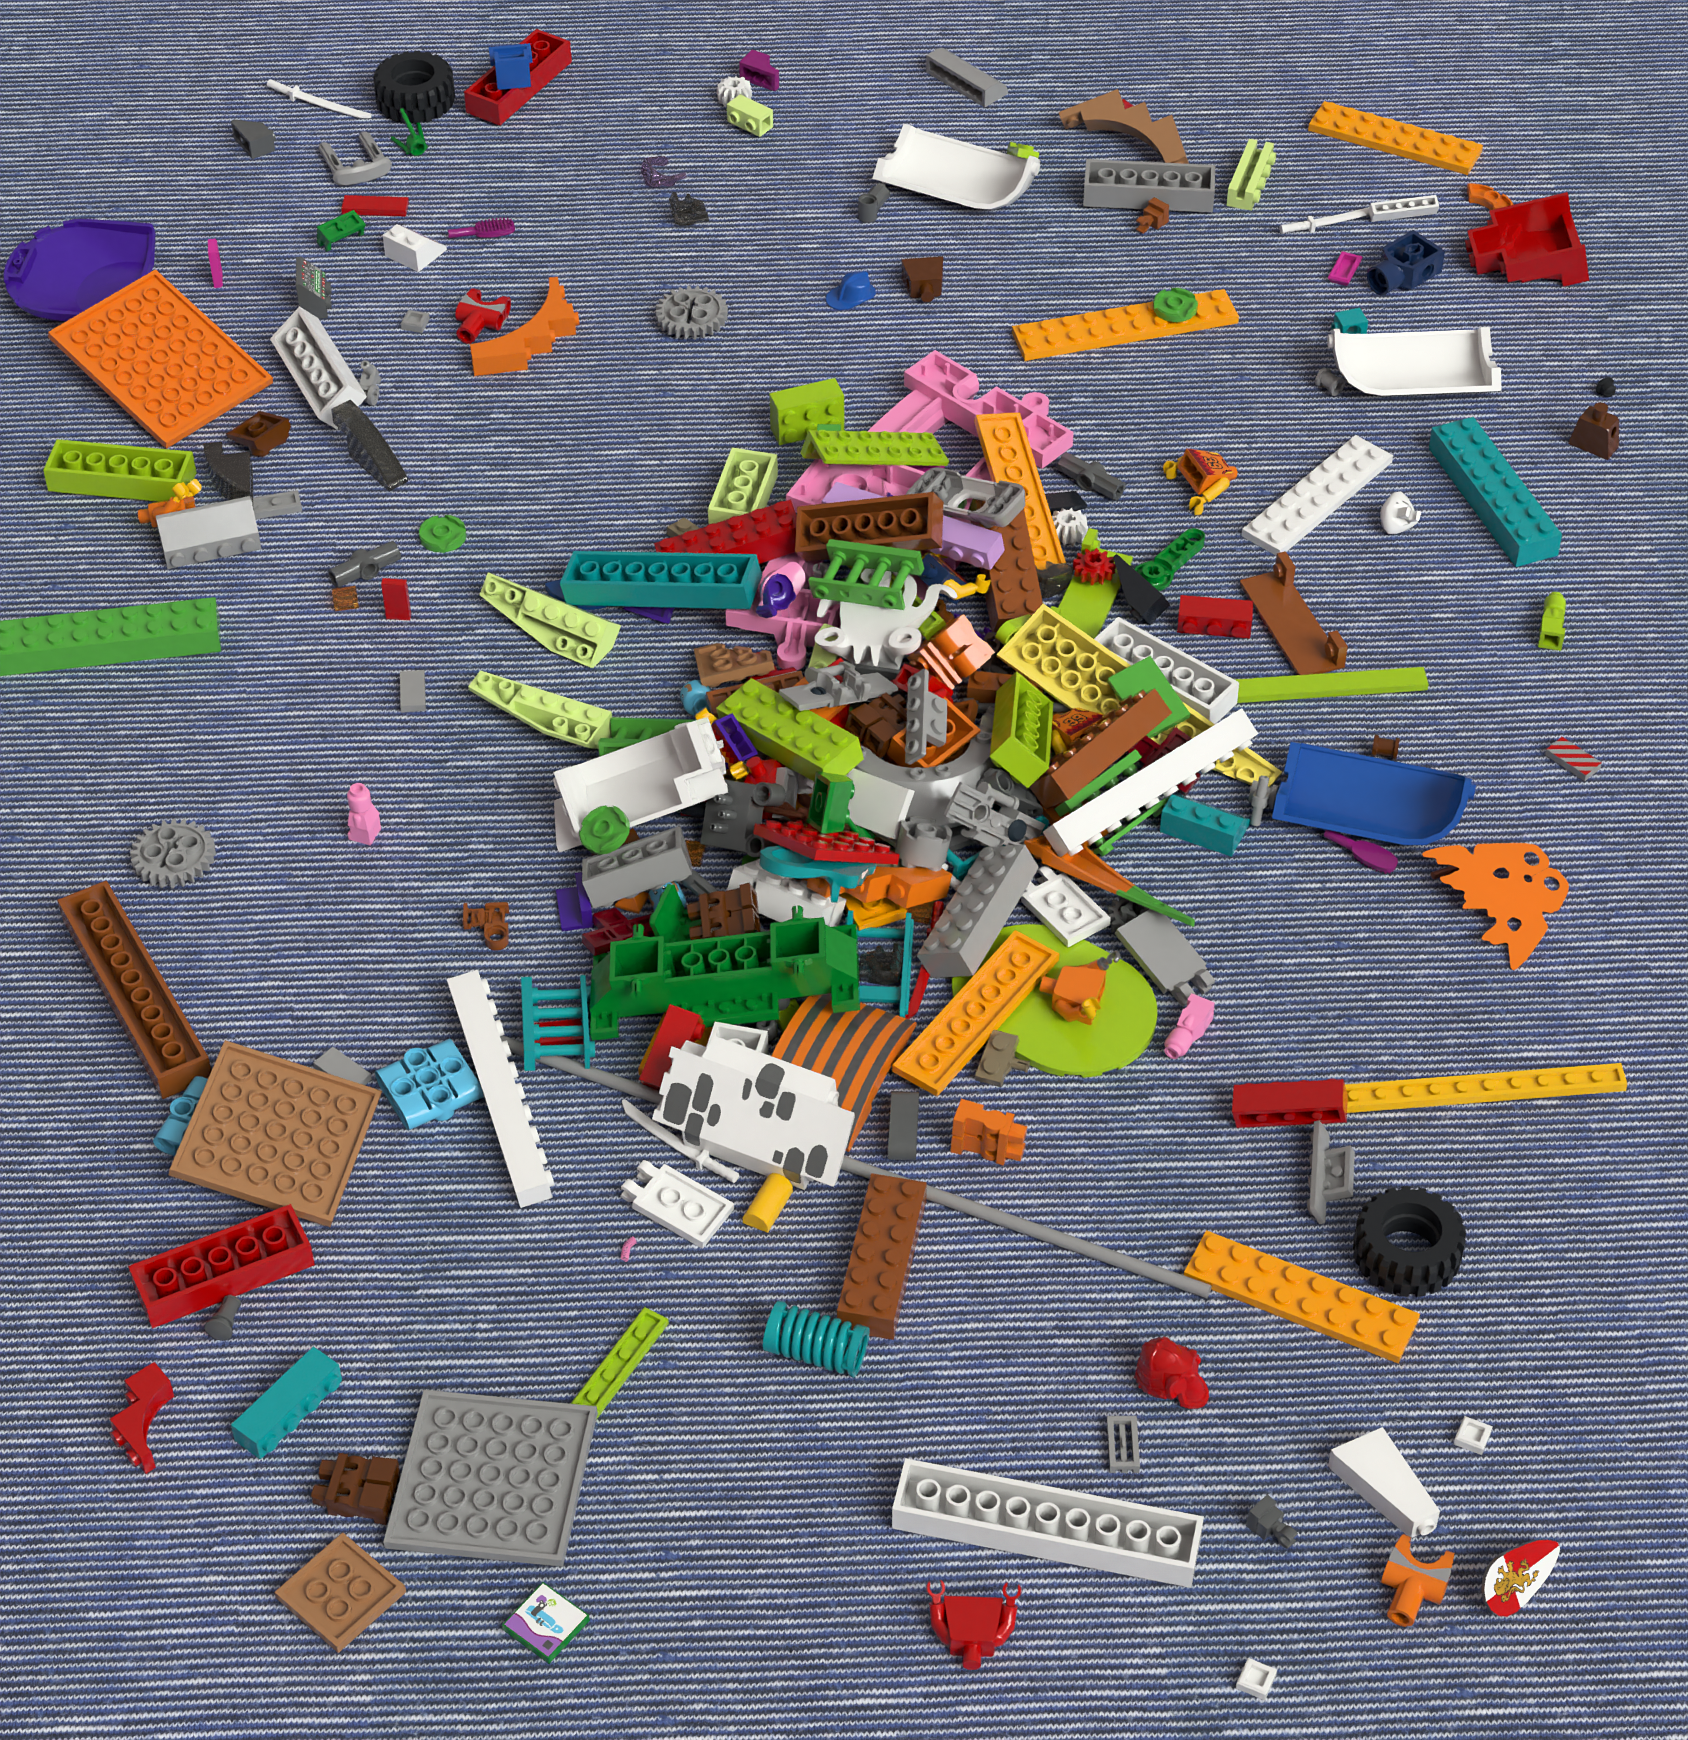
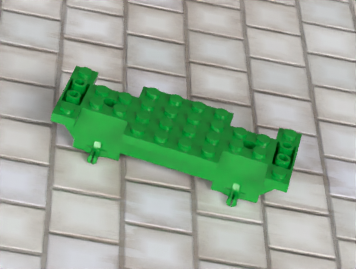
M797 905L798 913L796 906L792 907V919L784 922L770 923V931L665 943L664 936H643L644 926L638 924L637 929L635 924L632 927V938L611 942L609 953L593 955L590 993V1035L592 1041L619 1038V1018L664 1013L667 1012L670 1004L699 1014L703 1019L705 1028L713 1027L715 1022L734 1025L778 1020L779 999L831 993L833 1013L860 1010L857 925L830 927L825 924L824 917L804 918L803 907Z

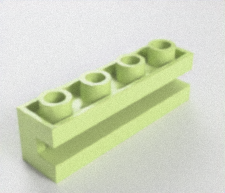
M1248 140L1228 188L1227 206L1252 211L1254 204L1259 202L1261 190L1265 188L1266 177L1269 178L1271 165L1275 164L1276 152H1273L1274 143L1266 142L1263 150L1257 149L1258 140Z

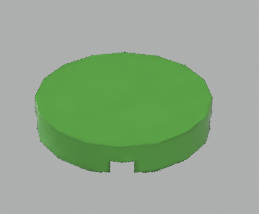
M1171 288V291H1166L1165 289L1155 295L1153 309L1155 314L1165 321L1183 322L1196 315L1198 301L1195 299V295L1186 289Z
M438 515L425 520L419 528L421 545L433 552L445 553L459 548L466 540L467 534L464 522L452 515H445V517L440 518Z
M599 806L583 819L581 823L583 826L581 831L579 830V837L581 843L591 853L598 855L609 854L617 850L625 842L630 829L628 817L616 806Z

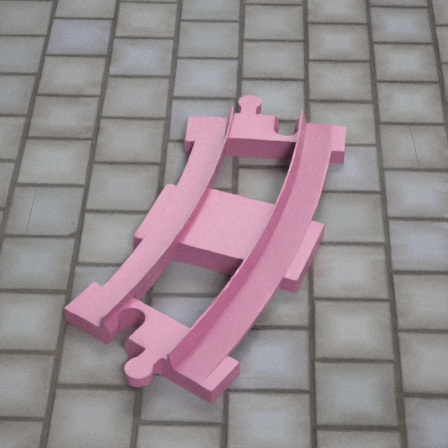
M936 350L904 371V386L912 390V392L868 430V432L935 433L950 420L978 437L974 424L976 415L1020 412L1036 466L1043 469L1073 446V431L1047 417L1049 399L1045 394L1039 392L1028 393L1020 401L996 386L981 398L973 400V397L979 391V382L976 374ZM985 457L965 476L992 481ZM815 459L786 494V501L791 499L796 513L797 506L822 504V500L836 482L881 495L883 492L882 480L896 486L903 495H906L907 491L925 472L906 465L825 464L822 459ZM972 498L967 499V505L964 509H969ZM951 517V518H954V519H957V520H960V521H963V522H966V523H970V524H971V521H970V520H966V519H962V518H957V517ZM917 550L920 551L921 556L929 552V550ZM791 553L770 560L762 573L751 608L726 609V626L774 634L778 645L777 663L782 669L794 667L796 670L803 668L806 664V647H814V638L823 624L841 627L840 604L829 607L823 618L817 617L821 599L813 598L811 590H807L809 587L808 580L810 577H813V566L818 564L819 569V563H822L824 560L806 562L797 553ZM950 557L941 558L954 570L961 563L960 560L957 561ZM788 562L798 563L805 573V583L795 600L792 601L787 609L777 610V615L774 617L763 618L758 616L756 607L761 601L759 591L764 578L770 572L779 569ZM910 574L917 584L916 595L924 601L929 586L917 575Z

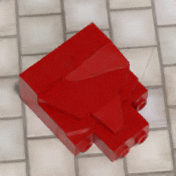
M1568 192L1490 210V220H1487V226L1467 230L1468 240H1465V247L1467 253L1471 252V254H1468L1471 267L1475 266L1477 275L1500 270L1501 275H1506L1508 282L1519 280L1523 283L1540 278L1559 279L1563 287L1589 281L1585 245L1580 243L1572 218Z

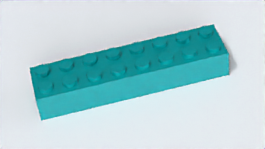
M1470 417L1432 427L1429 450L1514 566L1519 567L1558 556L1562 533L1476 419Z
M573 551L560 581V586L566 603L570 605L750 609L760 584L762 573L756 554Z

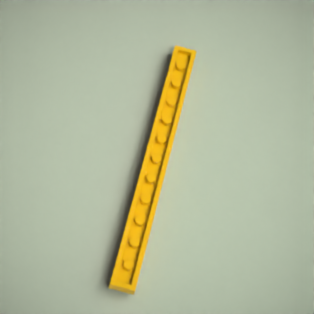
M1621 1063L1345 1084L1348 1094L1347 1113L1626 1091L1628 1085Z

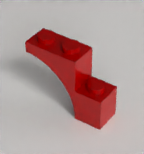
M155 1362L124 1380L127 1393L124 1395L130 1406L110 1418L113 1429L110 1432L112 1440L117 1447L123 1446L127 1450L125 1453L130 1463L134 1467L139 1465L145 1474L156 1468L152 1452L147 1446L150 1424L157 1412L169 1400L174 1398L169 1378Z

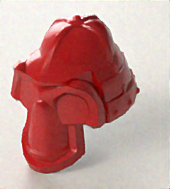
M1167 1337L1154 1338L1142 1345L1134 1378L1138 1387L1144 1393L1155 1398L1170 1400L1178 1396L1180 1406L1188 1409L1204 1407L1209 1400L1208 1387L1204 1379L1198 1374L1201 1358L1195 1349H1188L1185 1346L1176 1344Z

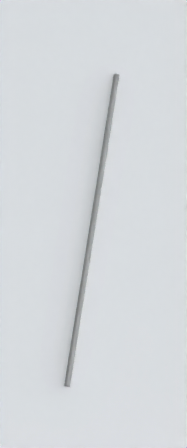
M504 1035L500 1036L501 1041L507 1040L511 1053L524 1057L523 1042ZM540 1056L541 1059H535L539 1063L658 1105L664 1096L659 1094L660 1090L590 1066V1069H585L583 1063L563 1056ZM844 1156L840 1168L870 1179L871 1173L909 1179ZM927 1185L926 1200L1206 1299L1210 1294L1212 1288L1210 1284Z

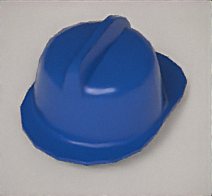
M866 271L850 272L844 275L839 286L827 294L826 303L829 307L836 310H848L872 299L876 295V289L870 284Z

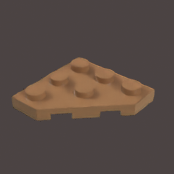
M721 643L694 649L701 684L705 687H717L723 682L731 680L737 682L748 676H762L775 670L771 652L767 650H762L759 654L753 653L751 648L741 646L726 649L725 644Z

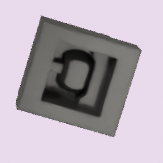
M1268 1494L1249 1511L1246 1526L1263 1540L1274 1533L1279 1543L1288 1549L1296 1542L1294 1537L1298 1534L1294 1528L1282 1523L1284 1513L1276 1507V1501Z

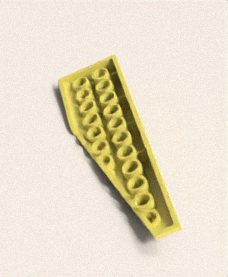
M1045 604L1039 607L997 654L1000 660L1069 709L1082 708L1092 712H1100L1104 715L1110 710H1116L1120 707V700L1107 683L1108 678L1131 666ZM1183 702L1190 712V718L1151 739L1161 745L1175 727L1193 739L1215 724ZM1248 747L1242 751H1239L1238 748L1232 751L1234 756L1223 763L1219 759L1213 762L1216 766L1213 770L1249 785H1252L1253 780L1258 781L1259 777L1263 775L1269 778L1268 786L1271 787L1282 774V771Z

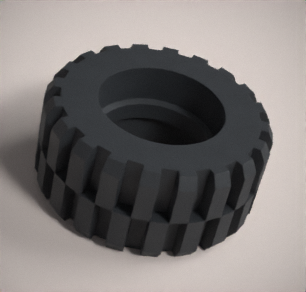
M405 51L399 55L394 54L390 59L386 58L382 64H379L373 76L377 107L387 118L391 117L396 122L402 121V123L406 124L400 112L401 108L404 109L410 123L431 122L434 118H440L443 113L446 114L455 101L452 68L439 55H432L431 52Z
M1402 1186L1400 1190H1396L1394 1187L1385 1190V1194L1380 1192L1374 1195L1371 1201L1366 1202L1362 1207V1211L1358 1215L1353 1241L1354 1259L1356 1264L1360 1265L1359 1270L1363 1276H1369V1282L1376 1287L1380 1285L1384 1287L1383 1291L1390 1294L1397 1292L1400 1293L1401 1297H1409V1294L1422 1297L1426 1296V1292L1434 1294L1440 1291L1441 1286H1448L1452 1282L1453 1277L1457 1276L1466 1242V1229L1462 1224L1463 1219L1457 1211L1454 1212L1455 1207L1448 1201H1442V1196L1435 1192L1430 1194L1426 1192V1189L1418 1187V1190L1411 1189V1186ZM1395 1232H1412L1427 1239L1433 1247L1419 1252L1405 1251L1391 1244L1386 1236Z

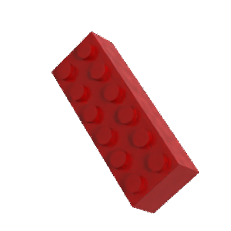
M539 29L534 30L519 43H530L533 60V63H529L531 87L498 90L495 66H493L464 91L466 113L494 124L502 125L572 62L570 41Z
M791 499L780 501L774 505L755 509L740 516H733L728 520L712 523L697 530L687 531L672 538H665L654 543L656 552L756 554L760 564L795 553L797 515Z
M289 1204L132 1264L128 1268L134 1289L153 1329L220 1303L225 1296L243 1294L312 1267L315 1263L311 1244L292 1205Z

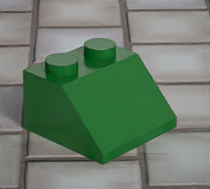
M816 771L807 823L820 833L843 832L844 825L848 823L850 817L848 805L849 800L854 796L855 787L853 780L846 775Z

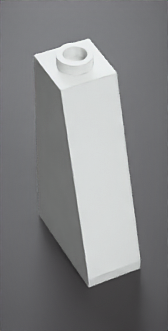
M1383 1427L1331 1449L1329 1468L1406 1535L1412 1538L1420 1534L1427 1535L1437 1527L1440 1510Z

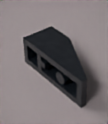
M1116 554L1113 559L1126 601L1132 608L1130 613L1137 621L1141 622L1144 620L1148 625H1151L1170 604L1162 593Z

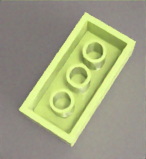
M739 448L731 449L708 507L709 524L728 520L733 516H740L767 506L778 477L777 454Z

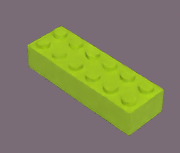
M59 439L56 440L43 469L48 491L149 501H164L175 497L176 495L172 488L182 482L187 485L195 478L197 473L192 451Z
M1016 671L996 691L990 757L997 767H1003L1007 770L1016 783H1022L1029 788L1049 769L1054 702Z
M752 678L716 707L719 719L733 713L754 748L812 781H815L816 771L846 775L864 759L857 736L810 710L799 711L795 706L784 700L776 691Z

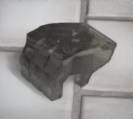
M672 192L669 203L675 224L689 226L709 221L704 201L694 199L690 194H686L685 199L679 201L677 193Z
M1046 561L1045 566L1047 569L1039 570L1036 567L1042 599L1053 597L1067 589L1072 580L1074 568L1067 563L1053 564L1050 561Z
M899 943L893 944V952H885L882 946L879 945L876 946L874 951L861 954L859 981L880 985L899 983L904 953Z

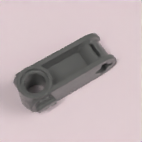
M990 768L984 773V778L978 781V786L981 782H987L993 789L1007 796L1017 797L1019 799L1017 810L1030 817H1036L1043 813V807L1030 787L1027 788L1022 783H1016L1011 778L1010 773L1005 770ZM994 801V803H993V804H996V805H998V806H1000V807L1003 806L1002 804H1000V803H998V802H996V801Z

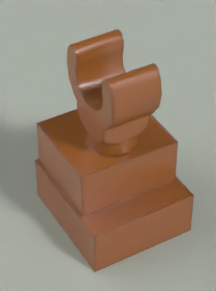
M1153 197L1148 201V206L1143 210V216L1136 220V222L1140 223L1136 230L1144 234L1150 226L1158 230L1169 222V205Z

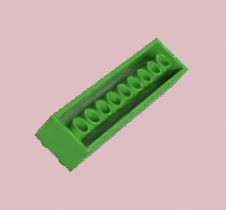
M216 597L0 621V676L221 652L220 618Z

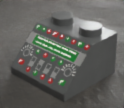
M301 256L296 257V290L299 306L318 319L328 318V309H332L331 281L327 282L324 271Z

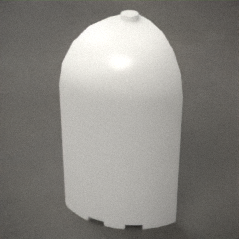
M903 124L898 140L894 145L896 151L893 154L888 153L885 157L878 158L872 179L972 208L996 210L1014 203L1029 188L1034 177L1039 172L1041 161L1034 156L1024 159Z
M1481 327L1477 330L1343 334L1340 333V329H1333L1331 334L1327 336L1328 348L1333 349L1336 367L1346 382L1366 394L1390 396L1502 391L1501 368L1496 365L1495 361H1490L1489 356L1493 354L1490 327Z

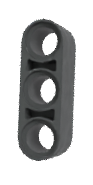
M891 1092L888 1160L916 1161L919 1092Z

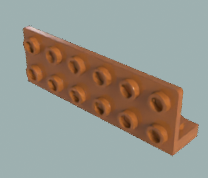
M1286 551L1277 553L1273 572L1240 580V586L1249 600L1253 601L1254 608L1297 675L1322 674L1345 668L1347 644L1337 630L1328 632L1327 637L1294 586L1296 566Z

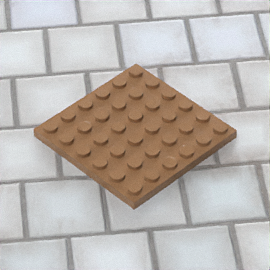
M225 1040L171 1164L169 1176L275 1210L291 1204L297 1217L331 1228L381 1098L382 1091Z

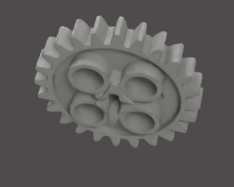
M688 285L687 290L679 287L678 292L670 290L671 295L664 294V299H659V304H656L655 311L658 326H662V331L668 330V335L675 333L676 338L684 335L685 340L689 336L696 340L697 335L705 338V333L713 335V330L720 331V326H725V321L728 320L726 300L722 299L721 294L716 295L715 290L708 292V287H705L703 290H699V286L691 289L690 285Z
M175 818L172 819L171 824H167L165 820H162V826L158 827L152 824V831L144 829V836H137V843H132L133 851H130L133 869H135L137 876L141 875L143 882L150 880L151 886L159 882L160 888H163L166 883H170L172 889L176 883H180L184 887L186 880L195 883L194 876L203 878L202 870L210 871L209 864L215 862L216 850L214 839L211 838L210 831H205L203 825L197 827L196 821L187 825L186 819H183L180 824L176 823Z

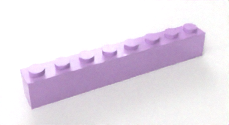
M836 482L822 500V504L884 496ZM944 515L942 548L927 549L935 554H941L988 570L992 569L1005 551L1001 533Z

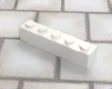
M1431 195L1371 203L1368 211L1371 222L1437 214L1439 203L1437 196Z

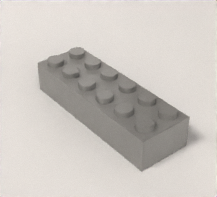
M1086 159L1083 206L1139 210L1145 209L1148 206V201L1155 197L1168 204L1171 211L1213 212L1215 165Z
M1025 844L986 847L980 851L976 861L969 869L966 877L957 888L956 893L947 904L946 909L917 954L931 978L974 976L1039 868Z

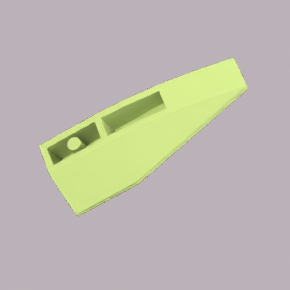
M487 573L480 592L481 597L550 651L590 668H594L613 648L621 625L491 573Z
M479 671L468 686L471 692L543 734L599 749L598 742L600 738H611L612 736L611 711L484 671Z

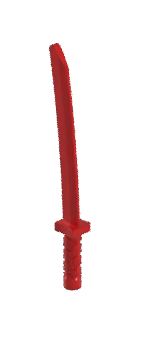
M941 901L934 903L932 923L930 928H927V938L943 914L944 903ZM923 964L921 965L909 1003L908 1014L905 1015L906 1019H911L918 1013L930 974Z

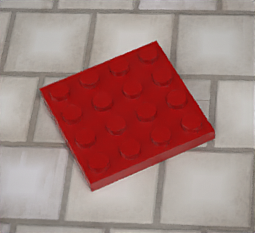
M766 820V824L755 823L753 834L813 860L898 865L900 854L890 851V846L879 843L874 844V839L859 837L857 832L843 831L825 834L820 833L809 823L807 827H802V824L796 822H787V825H782V823Z

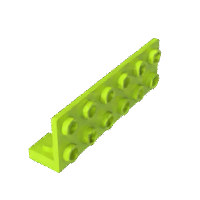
M809 430L800 452L804 459H822L825 464L948 466L949 463L933 433Z
M1088 529L1082 541L1081 554L1085 555V549L1091 552L1098 548L1101 553L1108 551L1100 549L1101 541L1097 540L1098 530ZM1108 551L1107 557H1114L1117 554L1131 566L1133 562L1132 556ZM1117 568L1115 569V574H1112V580L1104 579L1103 585L1096 582L1091 586L1087 580L1081 583V576H1073L1059 607L1051 606L1050 609L1093 639L1096 638L1121 588Z

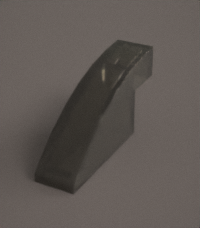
M351 399L331 409L333 424L346 434L349 456L389 492L408 482L407 475L386 440L371 420Z
M222 441L203 443L207 470L215 488L228 500L250 496L254 511L253 466L250 452L224 454Z

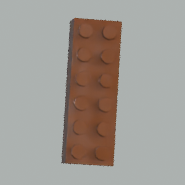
M934 492L797 506L795 553L806 562L829 560L826 548L829 539L916 551L942 548L944 502Z
M972 499L968 510L976 511L985 504V501ZM1024 508L1007 526L985 528L1002 534L1005 549L991 570L979 567L980 573L986 575L985 581L991 580L989 589L984 594L992 632H997L1008 620L1027 614L1032 616L1043 604ZM971 521V524L985 528L980 522Z
M1155 688L1147 692L1142 689L1133 696L1125 697L1119 702L1120 707L1118 709H1112L1102 716L1104 721L1090 726L1085 730L1086 735L1082 739L1080 737L1075 739L1068 745L1069 750L1065 753H1058L1050 760L1052 764L1049 765V769L1030 786V789L1045 809L1071 799L1172 714Z
M871 1173L837 1308V1318H840L842 1324L844 1321H850L852 1323V1330L856 1324L869 1327V1336L894 1340L926 1206L927 1182Z

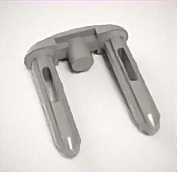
M362 131L359 135V141L372 162L365 164L363 160L359 159L353 163V167H350V165L344 167L331 145L327 142L320 143L319 152L332 171L333 180L337 185L350 186L369 182L385 176L392 167L391 160L384 157L370 133Z

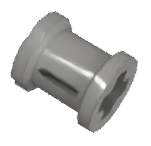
M1329 368L1321 369L1315 378V385L1323 386L1329 390L1332 396L1340 394L1346 382L1344 378L1332 374Z

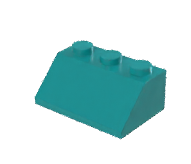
M1172 794L1162 810L1160 832L1232 857L1249 827L1251 819L1182 795Z

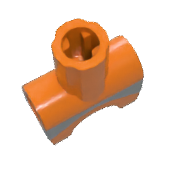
M1405 1534L1401 1535L1394 1546L1381 1583L1396 1588L1387 1616L1393 1623L1403 1627L1414 1624L1423 1599L1438 1605L1441 1604L1448 1587L1455 1554L1446 1550L1444 1556L1442 1555L1436 1562L1422 1563L1412 1556L1410 1551L1412 1537Z

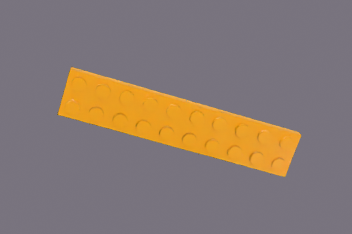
M1225 289L1194 294L1195 299L1198 301V310L1195 316L1183 322H1170L1158 317L1153 309V301L1039 322L1024 323L1012 326V335L1024 361L1238 324L1239 316Z

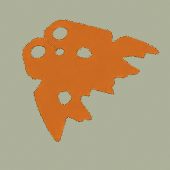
M1477 844L1474 848V854H1471L1463 846L1453 845L1430 849L1422 853L1424 857L1435 858L1437 864L1452 865L1459 868L1458 871L1450 875L1440 877V880L1445 884H1450L1456 890L1465 892L1463 897L1466 902L1463 904V909H1487L1488 917L1496 918V924L1481 939L1489 941L1493 945L1507 943L1512 970L1517 969L1527 960L1546 933L1548 925L1544 920L1542 912L1553 913L1558 911L1569 890V884L1558 870L1548 868L1549 858L1540 847L1534 844ZM1526 852L1535 853L1539 858V864L1535 866L1527 864L1524 860V854ZM1503 867L1509 872V877L1502 879L1495 877L1493 874L1496 869ZM1530 875L1532 882H1526L1524 876ZM1546 877L1555 878L1559 882V889L1555 891L1549 890L1544 884V879ZM1511 917L1521 921V926L1517 931H1512L1507 925V921Z

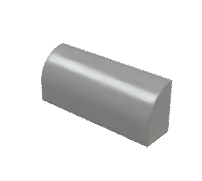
M938 48L926 55V72L984 108L1008 94L1005 84L945 48Z

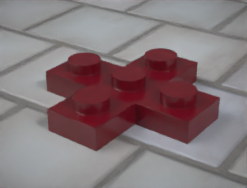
M1175 727L1161 745L1145 735L1124 754L1129 755L1136 749L1142 757L1136 761L1143 766L1139 770L1141 771L1192 738ZM1197 772L1195 774L1197 779L1186 786L1182 782L1176 785L1179 789L1177 791L1186 796L1201 778L1200 773Z
M616 907L594 913L593 924L598 929L582 934V943L594 956L610 952L611 942L623 941L633 937L632 927L635 924L637 929L638 924L644 926L643 936L655 937L649 923L651 914L628 920Z

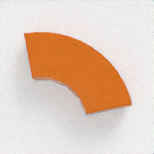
M1467 183L1469 203L1480 204L1489 210L1514 205L1505 194L1500 195L1498 192L1493 191L1494 188Z

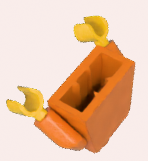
M193 479L187 485L184 482L176 484L172 488L176 495L175 497H171L169 500L150 503L147 509L138 510L139 522L141 524L151 522L153 528L157 527L155 517L157 515L195 508L194 496L200 492L201 484L197 479Z

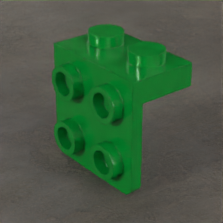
M667 884L664 892L660 895L655 911L650 916V927L655 937L664 936L665 943L691 940L689 929L693 926L702 925L701 919L690 920L688 911L684 909L675 885Z

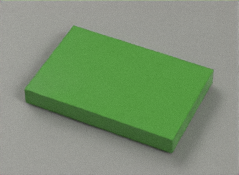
M1151 656L1118 672L1107 680V683L1120 701L1129 695L1133 696L1142 689L1147 692L1155 688L1172 714L1146 735L1149 738H1153L1190 718V712Z

